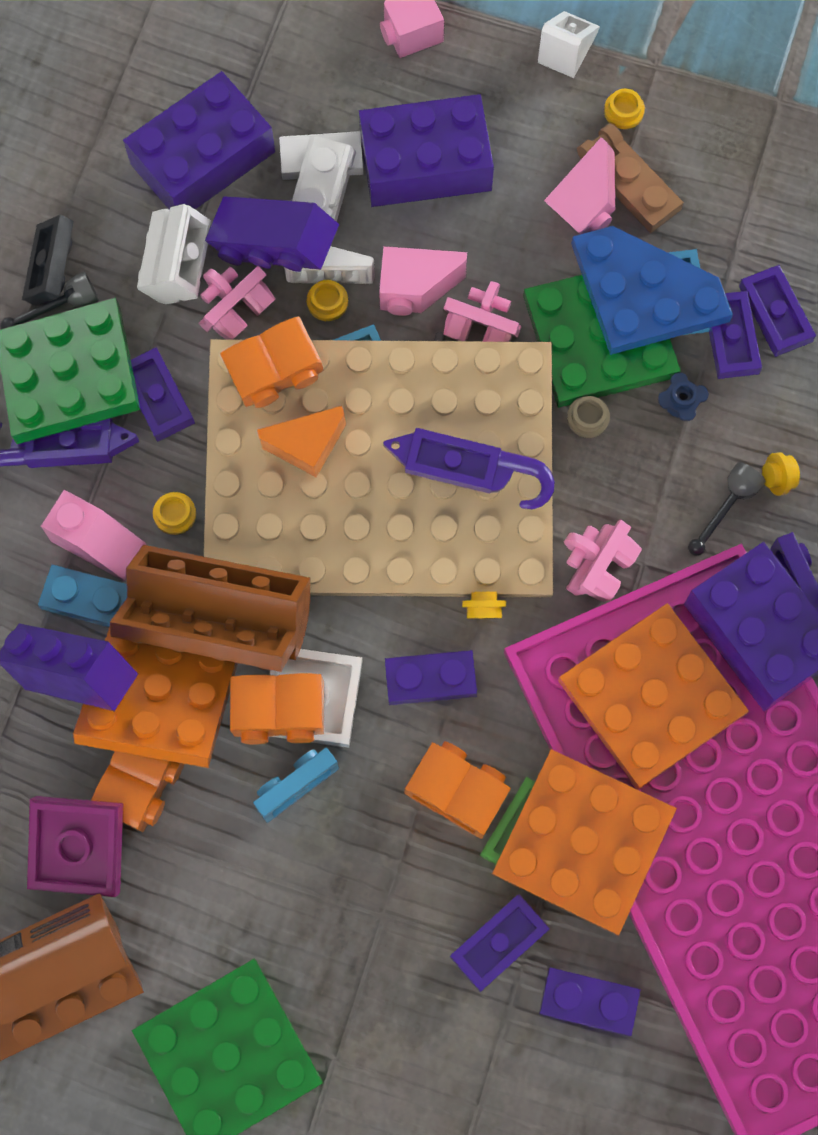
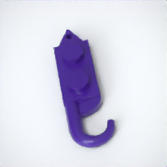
M110 418L20 444H16L13 439L10 449L0 450V467L27 465L29 468L112 463L113 456L139 442V439L135 433L114 424Z
M416 428L414 433L383 442V446L405 466V473L489 494L504 489L514 471L534 476L541 483L540 493L532 500L520 501L519 506L522 509L532 510L542 507L550 500L554 493L555 481L552 472L543 462L535 458L502 451L498 447ZM398 444L400 447L398 449H393L392 445Z

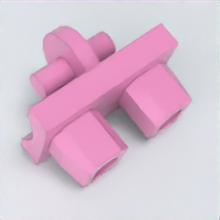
M257 266L232 289L230 283L238 277L237 272L232 267H229L221 275L215 270L209 269L203 274L209 287L200 296L207 304L217 296L222 300L198 324L206 332L213 328L224 339L233 340L248 326L233 310L241 300L257 316L275 300L269 288L262 281L267 274Z
M493 281L490 282L486 292L474 287L469 292L468 299L481 303V308L447 297L443 308L448 313L443 335L457 341H467L473 322L487 327L482 342H511L512 336L518 338L522 326L516 321L491 313L493 308L507 313L511 305L510 300L498 296L500 284Z
M618 520L615 526L603 525L600 532L596 528L588 526L583 535L577 533L568 534L564 543L572 553L566 562L571 567L577 569L566 587L569 592L575 596L588 594L602 602L611 601L620 588L621 581L606 571L607 567L613 561L623 569L629 568L636 561L642 550L627 535L631 526L622 520Z

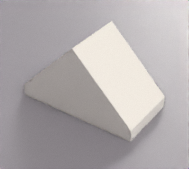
M565 11L544 23L541 32L538 63L574 78L600 26Z

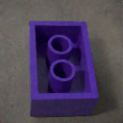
M223 71L123 139L130 165L169 210L170 207L182 204L197 209L275 153L272 127Z
M481 94L359 110L361 145L371 207L492 191L494 164Z
M762 542L691 590L684 606L764 712L818 675V611L765 542Z

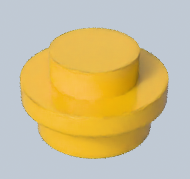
M626 88L619 89L611 94L604 106L606 120L619 129H630L637 126L642 121L645 112L644 102L639 94L634 90Z
M333 280L319 281L311 287L307 294L308 310L319 320H336L348 308V294L341 284Z
M781 452L770 454L762 467V476L766 480L765 486L776 496L786 495L791 489H795L800 481V470L796 459L791 455L786 456Z
M170 492L161 496L153 507L154 522L166 534H182L188 531L196 520L197 513L193 501L190 497L180 492Z
M471 592V600L462 601V607L467 608V618H502V607H506V600H497V592Z

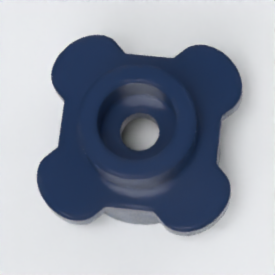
M676 373L671 377V385L667 391L659 394L658 403L672 416L680 418L682 421H691L696 416V409L699 404L708 399L709 392L705 386H697L690 382L686 374ZM685 394L687 399L681 400L679 395Z

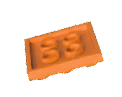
M668 603L568 670L558 679L560 685L637 790L749 712Z
M109 627L105 641H108L138 673V676L115 711L83 704L73 732L74 744L209 768L230 694V677L235 676L238 663L220 661L212 657L188 652H177L164 647L134 643L130 640L111 637Z
M551 749L492 874L619 936L677 808Z

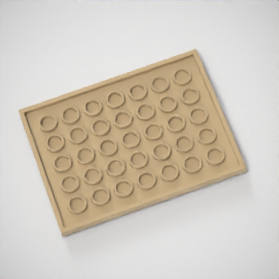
M210 339L204 557L310 577V596L471 597V592L486 591L497 592V597L553 596L552 496L546 504L536 509H522L519 506L520 501L532 500L539 495L541 483L536 477L514 471L504 489L489 494L405 473V466L383 446V442L386 440L414 433L416 428L498 447L502 451L535 458L543 462L552 472L551 342L311 340L324 369L317 374L318 380L302 389H295L294 386L285 388L278 393L279 398L275 402L265 407L256 408L255 405L245 407L220 355L227 348L243 340ZM343 407L346 426L317 477L262 448L257 429L331 408ZM398 444L392 445L393 449H398L400 447Z

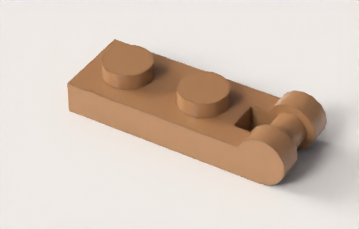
M609 123L599 130V136L593 141L586 140L577 147L578 155L582 159L601 137L610 145L615 154V196L650 233L681 211L684 202L623 140L621 132L613 124Z

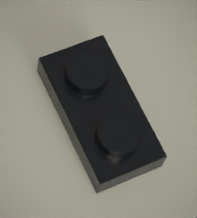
M58 215L36 225L22 296L23 301L37 306L60 296L65 285L64 270L66 259L73 243L71 233L74 221Z

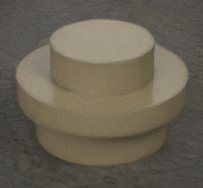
M583 396L576 399L570 405L567 413V422L570 429L578 436L584 438H593L601 435L607 429L610 421V412L607 405L599 398L593 396Z

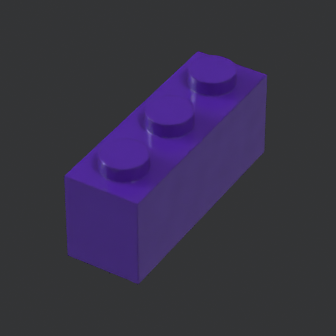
M223 196L205 241L219 251L218 257L221 260L232 265L239 266L242 262H248L266 269H270L272 265H278L295 272H301L303 268L321 270L339 223L313 202Z
M20 623L7 636L0 650V665L25 690L115 711L138 676L133 667L108 641Z

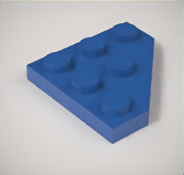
M614 226L572 237L571 245L610 355L731 321L733 313L719 277Z

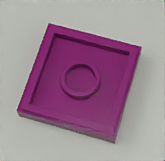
M43 796L31 798L29 803L27 889L85 895L100 893L101 896L107 897L119 895L121 886L123 803Z

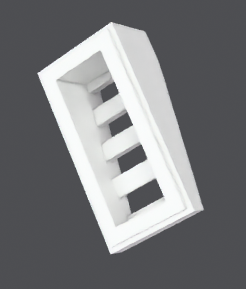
M330 246L321 270L303 268L301 272H295L284 267L286 280L291 283H318L322 280H333L337 283L373 284L375 277L373 257Z

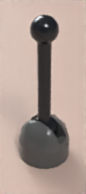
M84 271L67 281L63 296L14 319L6 317L1 321L0 327L5 329L23 324L66 303L80 308L100 301L89 277Z
M737 462L727 479L728 489L731 494L699 538L689 542L688 550L692 555L699 556L704 553L706 541L737 499H750L760 491L766 480L757 470L745 463Z

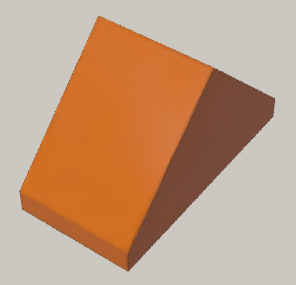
M339 406L257 429L264 450L317 477L346 426L343 407Z

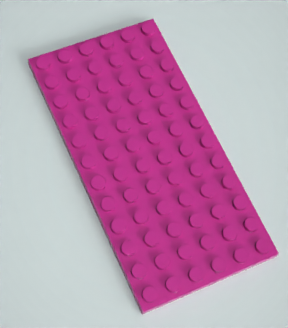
M741 543L504 648V654L550 750L561 753L635 788L633 783L560 685L558 679L568 670L666 603L670 605L749 710L745 716L639 789V791L677 809L629 915L734 1135H800L818 1126V687L812 678L764 712L684 606L691 590L747 553Z

